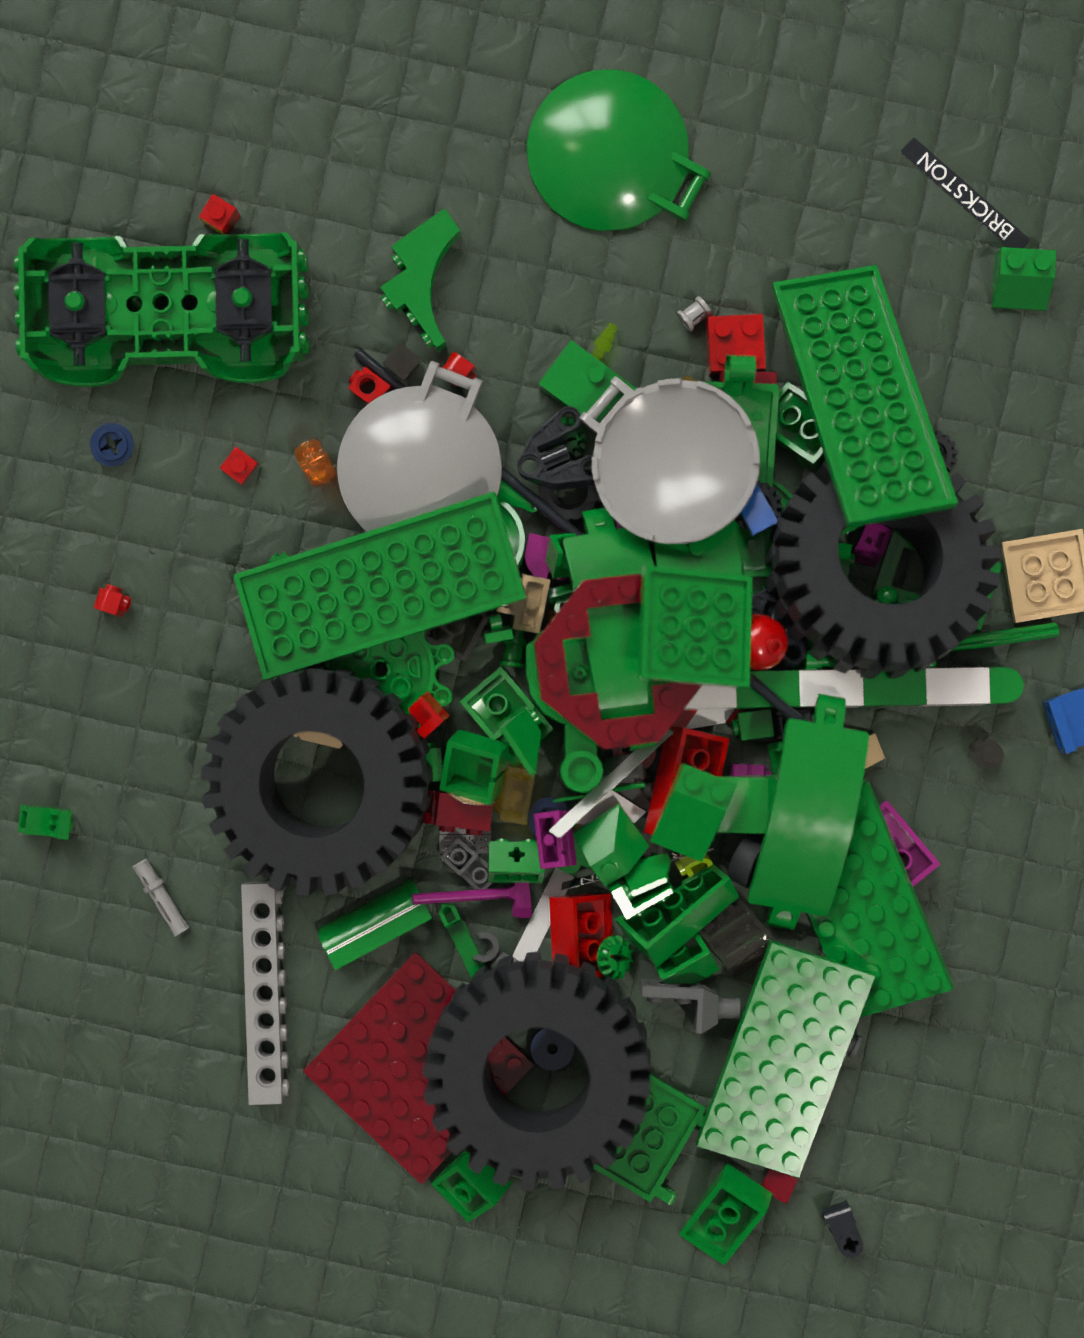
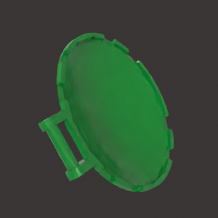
M615 69L593 70L568 79L546 97L538 108L530 126L527 140V159L534 185L545 203L555 213L568 222L588 230L603 232V230L622 231L642 225L643 222L658 215L661 211L680 221L686 222L690 215L688 211L704 181H708L711 176V172L708 169L688 159L689 143L686 127L673 101L651 81L627 71ZM689 173L695 177L678 206L672 202Z

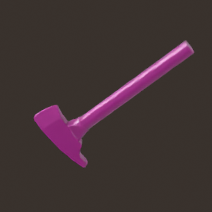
M513 883V885L504 888L418 893L411 896L412 905L508 899L513 900L512 916L519 918H530L532 916L529 883Z

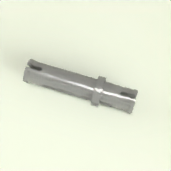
M148 858L132 866L145 887L143 888L144 892H148L170 927L174 937L187 930L189 925L183 919L180 911L162 884L164 883L163 879H159L153 870Z

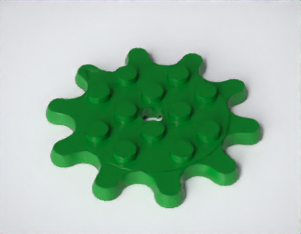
M425 631L325 662L327 670L347 669L354 671V676L359 679L370 677L380 683L378 689L386 695L395 693L402 700L399 707L406 716L411 714L408 709L427 691L441 706H446L452 701L453 695L451 690L438 682L436 671L440 666L452 662L455 656L454 650L448 644L433 645L429 643L425 637ZM378 661L386 663L387 675L381 676L376 672L375 665ZM419 723L418 727L415 729L416 732H417V729H419V728L421 727V724H420V723Z

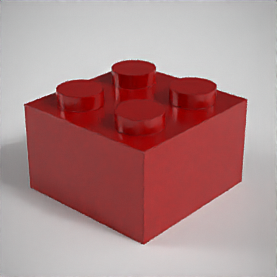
M763 314L712 316L707 318L705 325L708 377L718 376L721 371H725L727 355L755 356L756 372H764L766 362Z

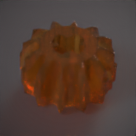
M316 439L305 441L295 449V456L299 466L312 485L318 487L330 482L336 476L335 466L320 441Z

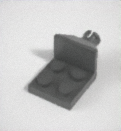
M640 978L642 997H647L649 1002H663L664 998H673L675 1003L690 1004L691 999H693L692 1025L696 1033L702 1034L717 1025L718 1019L739 1020L740 998L719 997L716 991L702 982L697 984L664 983L662 979Z

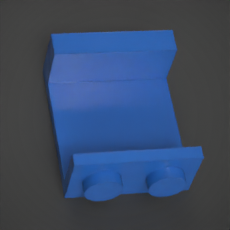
M1084 688L1043 701L1042 704L1059 753L1067 754L1083 746Z

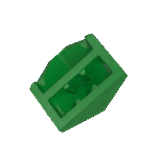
M667 853L637 861L629 873L621 877L633 897L668 882L671 859Z

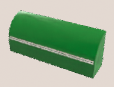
M414 878L401 883L317 929L321 944L335 970L433 918L434 915L428 904L412 905V894L421 893Z

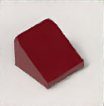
M768 1169L761 1186L773 1193L772 1197L787 1204L798 1179L795 1176Z

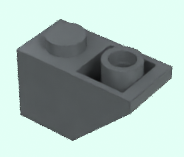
M631 754L606 758L603 765L601 782ZM640 763L616 786L644 782L645 787L618 791L616 793L636 806L649 810L655 782L645 770L644 765Z

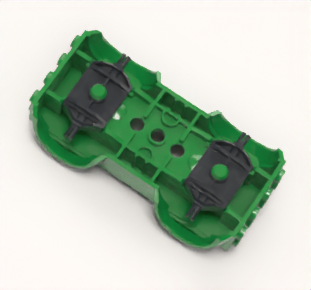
M287 232L199 234L192 246L127 247L121 236L29 238L22 247H18V256L14 257V267L19 277V283L15 284L16 300H19V311L15 313V322L17 328L20 329V339H16L17 355H20V359L25 361L37 374L55 383L75 387L103 386L118 381L128 365L199 364L205 372L218 379L237 383H261L284 376L294 361H305V354L310 353V340L305 332V326H309V310H306L304 299H309L308 282H305L304 272H308V257L305 255L304 249H301L298 242L293 241ZM193 295L197 298L198 305L194 310L188 311L183 308L182 300L185 296ZM133 296L141 298L143 303L142 308L137 312H131L127 308V301ZM159 296H166L169 299L168 306L163 310H158L154 306V302Z

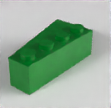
M713 864L683 880L682 885L674 889V892L670 894L666 901L649 906L640 916L626 919L623 914L615 920L624 936L658 967L733 903L739 895L731 879Z

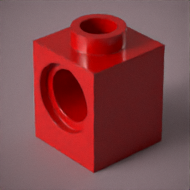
M365 366L361 371L357 369L348 381L351 384L348 387L349 391L367 405L376 398L392 391L389 384ZM367 381H372L376 385L375 390L370 394H365L361 391V386Z

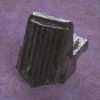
M742 900L738 903H731L698 932L709 950L733 977L741 975L763 960L768 947L766 943L774 939L770 931L757 919L754 912Z

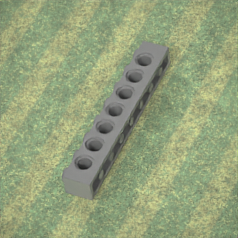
M270 881L245 882L241 885L249 1105L282 1104L285 1096H289L290 1090L289 1079H284V1068H288L289 1057L288 1052H284L283 1041H287L288 1038L287 1024H283L282 1014L287 1011L286 997H282L281 986L286 984L285 969L281 970L280 959L285 957L284 942H280L279 932L284 930V917L279 915V904L283 903V890L279 891L269 887ZM259 903H265L269 906L270 914L268 917H262L257 913V905ZM264 930L270 934L271 941L269 944H262L258 940L259 931ZM259 959H269L272 964L271 971L261 970L258 964ZM264 985L269 986L273 991L272 998H263L259 992L260 987ZM261 1014H270L274 1019L273 1025H264L260 1019ZM263 1041L272 1042L275 1051L273 1053L264 1052L261 1043ZM265 1068L272 1069L275 1072L276 1078L274 1080H266L262 1075V1070Z

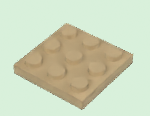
M1083 529L1000 543L1013 623L1084 611Z

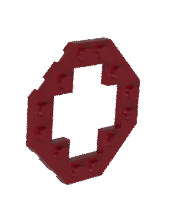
M640 574L582 580L574 593L563 604L546 629L533 643L540 700L554 709L579 731L587 735L602 749L659 742L702 687V685L686 683L652 685L650 687L654 714L601 720L598 693L569 695L563 640L591 636L587 608L641 603L642 575Z

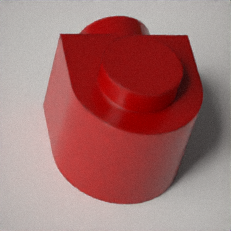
M456 352L451 354L442 367L472 380L477 377L475 365Z
M107 584L105 589L99 588L93 608L123 617L124 612L127 613L131 606L132 598L121 594L123 589Z

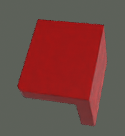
M429 691L423 694L408 709L421 724L417 732L423 738L427 737L450 716Z

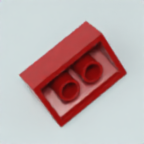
M611 893L569 894L549 897L552 961L556 953L569 956V965L581 968L583 962H587L596 967L597 978L604 977L597 965V952L601 943L607 937L613 936Z

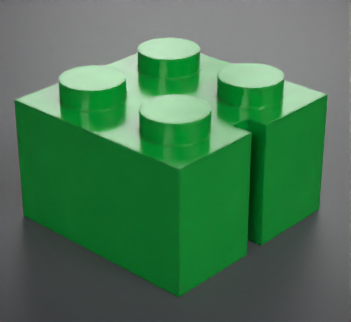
M458 729L447 742L439 790L491 806L502 791L505 775L503 769L507 764L510 744Z

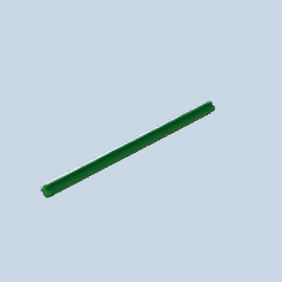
M1048 623L971 634L951 652L1054 638L1059 636V628L1057 623ZM803 660L797 666L790 667V671L804 670ZM822 666V669L817 670H830L834 666Z

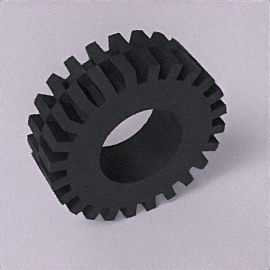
M823 463L815 475L811 473L806 477L782 510L778 523L774 525L769 539L773 543L766 553L765 566L773 567L772 573L766 580L768 594L778 592L780 596L774 611L779 620L790 616L793 620L794 625L788 634L796 643L804 636L814 643V646L808 653L818 661L827 654L836 658L833 669L841 673H846L854 666L861 668V678L874 679L883 671H887L889 679L902 677L912 668H914L915 672H919L929 667L937 659H942L979 626L977 621L989 611L993 600L987 598V596L999 584L1000 574L991 572L990 569L1001 559L1000 546H987L986 541L996 531L992 518L980 522L975 518V515L984 505L980 496L975 494L964 501L957 494L966 483V480L961 475L955 473L950 478L958 502L955 508L875 522L876 524L893 528L904 535L915 547L922 562L924 580L919 598L915 601L898 605L873 601L858 592L847 580L838 557L839 537L841 532L847 529L827 463Z
M314 667L304 671L298 670L258 685L259 687L241 696L235 702L237 706L221 717L217 724L221 727L219 734L209 739L205 750L212 754V758L209 763L202 766L201 780L210 781V790L202 795L204 809L214 807L217 818L209 824L214 836L224 832L231 842L223 849L231 860L242 855L249 862L243 870L252 878H256L262 873L271 877L268 886L279 891L288 885L296 887V895L310 896L316 890H324V896L338 894L347 886L355 889L364 885L371 877L383 873L405 851L422 827L424 822L422 821L423 814L429 808L432 795L428 794V785L433 780V766L427 767L425 758L430 752L426 739L420 740L415 730L419 722L412 714L405 715L399 707L402 700L395 693L386 695L378 689L380 685L378 681L370 677L359 679L354 676V671L339 669L330 671L327 670V667ZM301 732L324 733L340 740L356 756L364 776V795L361 806L351 821L332 827L311 825L295 817L282 803L275 785V763L281 748L292 735Z
M528 952L524 961L514 962L511 955L499 959L494 969L488 970L486 966L480 968L474 973L467 985L462 983L455 990L448 1005L444 1006L428 1043L427 1049L429 1050L423 1067V1077H428L424 1096L426 1105H434L435 1107L432 1119L433 1125L437 1132L447 1129L450 1133L447 1147L455 1156L463 1149L470 1154L468 1167L479 1174L485 1164L494 1168L493 1182L506 1186L510 1174L522 1177V1190L535 1191L538 1179L549 1178L551 1190L564 1188L567 1175L571 1174L576 1175L579 1183L592 1178L595 1164L600 1163L606 1169L615 1162L617 1148L621 1145L627 1149L634 1139L635 1125L637 1123L642 1124L646 1113V1100L650 1093L651 1065L650 1049L647 1047L646 1028L643 1022H638L636 1007L629 997L623 999L619 995V985L609 976L605 981L597 978L596 967L587 962H583L581 968L569 965V956L556 953L554 960L548 961L541 960L540 952ZM540 1027L554 1030L569 1038L580 1049L588 1064L590 1078L580 1095L567 1105L547 1111L529 1110L511 1102L495 1085L488 1062V1055L492 1048L506 1035L520 1029Z

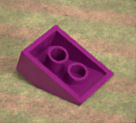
M886 800L880 805L881 811L912 886H915L937 868L940 863Z

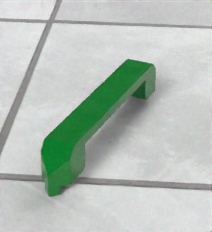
M442 903L439 916L445 928L448 929L472 979L474 973L484 967L485 964L484 962L472 959L479 952L457 906L452 903Z

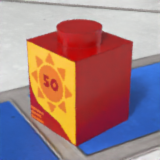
M212 194L200 213L199 218L204 225L215 232L230 234L241 215L236 207Z

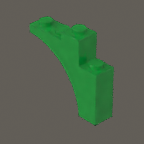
M445 208L391 246L394 253L391 256L392 260L400 270L402 268H405V270L380 287L384 294L380 299L390 311L394 308L397 314L408 309L405 312L408 320L413 326L417 324L424 332L420 335L429 349L434 346L437 352L447 345L433 316V282L442 258L456 240L462 237L461 230Z

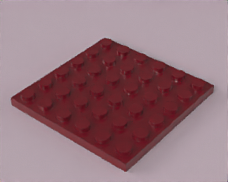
M415 951L308 1064L303 1072L422 1184L452 1153L447 1147L450 1133L447 1129L437 1132L432 1122L435 1107L434 1105H426L424 1092L428 1083V1077H423V1067L429 1050L427 1049L434 1028L444 1006L448 1005L456 989ZM506 1036L492 1048L488 1055L492 1079L504 1096L534 1066V1063Z

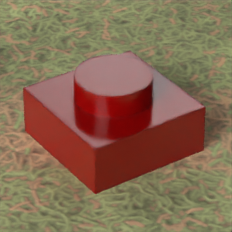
M235 447L220 469L243 485L259 464Z

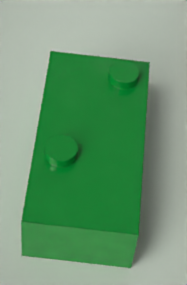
M570 340L538 383V389L562 407H574L579 411L580 415L590 410L611 385L609 382L614 376L618 377L631 389L636 390L637 388L572 340ZM619 392L596 418L599 424L624 395Z

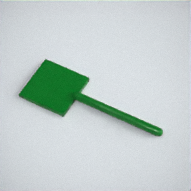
M645 783L615 786L612 790L618 792L644 788ZM592 790L582 794L563 796L552 801L555 803L584 798Z

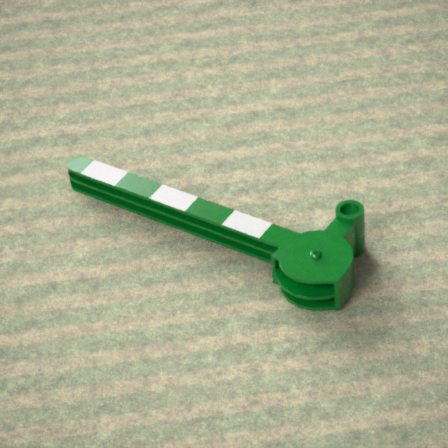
M541 632L525 648V678L529 696L543 716L557 725L563 726L564 759L560 763L558 770L560 782L572 792L590 791L599 784L603 774L602 764L597 757L596 743L540 700L533 643L542 634ZM584 637L563 640L569 695L594 693ZM1007 667L926 668L919 672L911 669L902 677L891 679L888 678L887 671L881 672L874 679L861 678V670H849L846 673L836 670L750 671L753 676L792 708H815L818 693L845 698L846 708L999 705L1018 699L1024 687L1020 674L1014 669ZM702 685L684 710L776 708L750 687L741 689Z

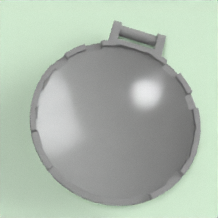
M431 361L421 386L405 387L388 392L370 402L353 419L347 428L339 449L337 475L343 500L353 518L363 529L368 532L493 491L498 495L502 476L499 445L490 425L474 407L483 380L478 378L472 380L439 367V363ZM435 377L468 389L467 398L434 386Z
M614 376L609 382L611 385L587 413L583 412L579 417L587 427L597 434L592 457V473L600 500L607 511L629 532L658 543H690L709 537L722 530L746 506L758 478L760 465L759 446L755 431L746 413L729 395L701 381L681 380V378L666 379L644 388L640 387L633 390L618 377ZM619 392L624 395L599 424L596 418Z

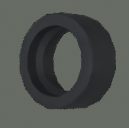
M749 833L742 839L728 868L727 876L731 881L745 888L750 887L763 841L762 837Z

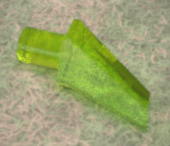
M610 323L593 343L596 347L591 355L599 361L602 359L605 351H610L618 327L614 323Z

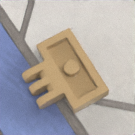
M522 574L521 579L527 599L509 604L508 607L497 608L496 611L514 615L511 625L512 629L539 634L551 580Z

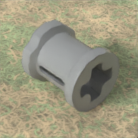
M699 296L684 311L679 310L677 312L679 320L689 332H692L694 326L704 318L713 316L708 305Z

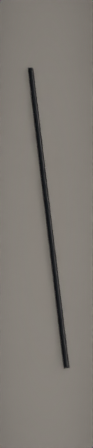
M359 348L355 352L354 357L389 384L393 390L407 387L364 350ZM502 466V481L566 534L584 535ZM750 673V688L786 718L807 721Z

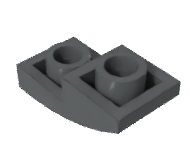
M459 837L440 857L475 890L489 889L494 883L488 882V862Z

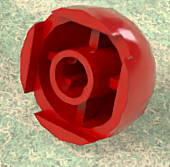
M751 614L750 669L768 670L776 666L784 658L788 649L787 634L779 621L767 615Z

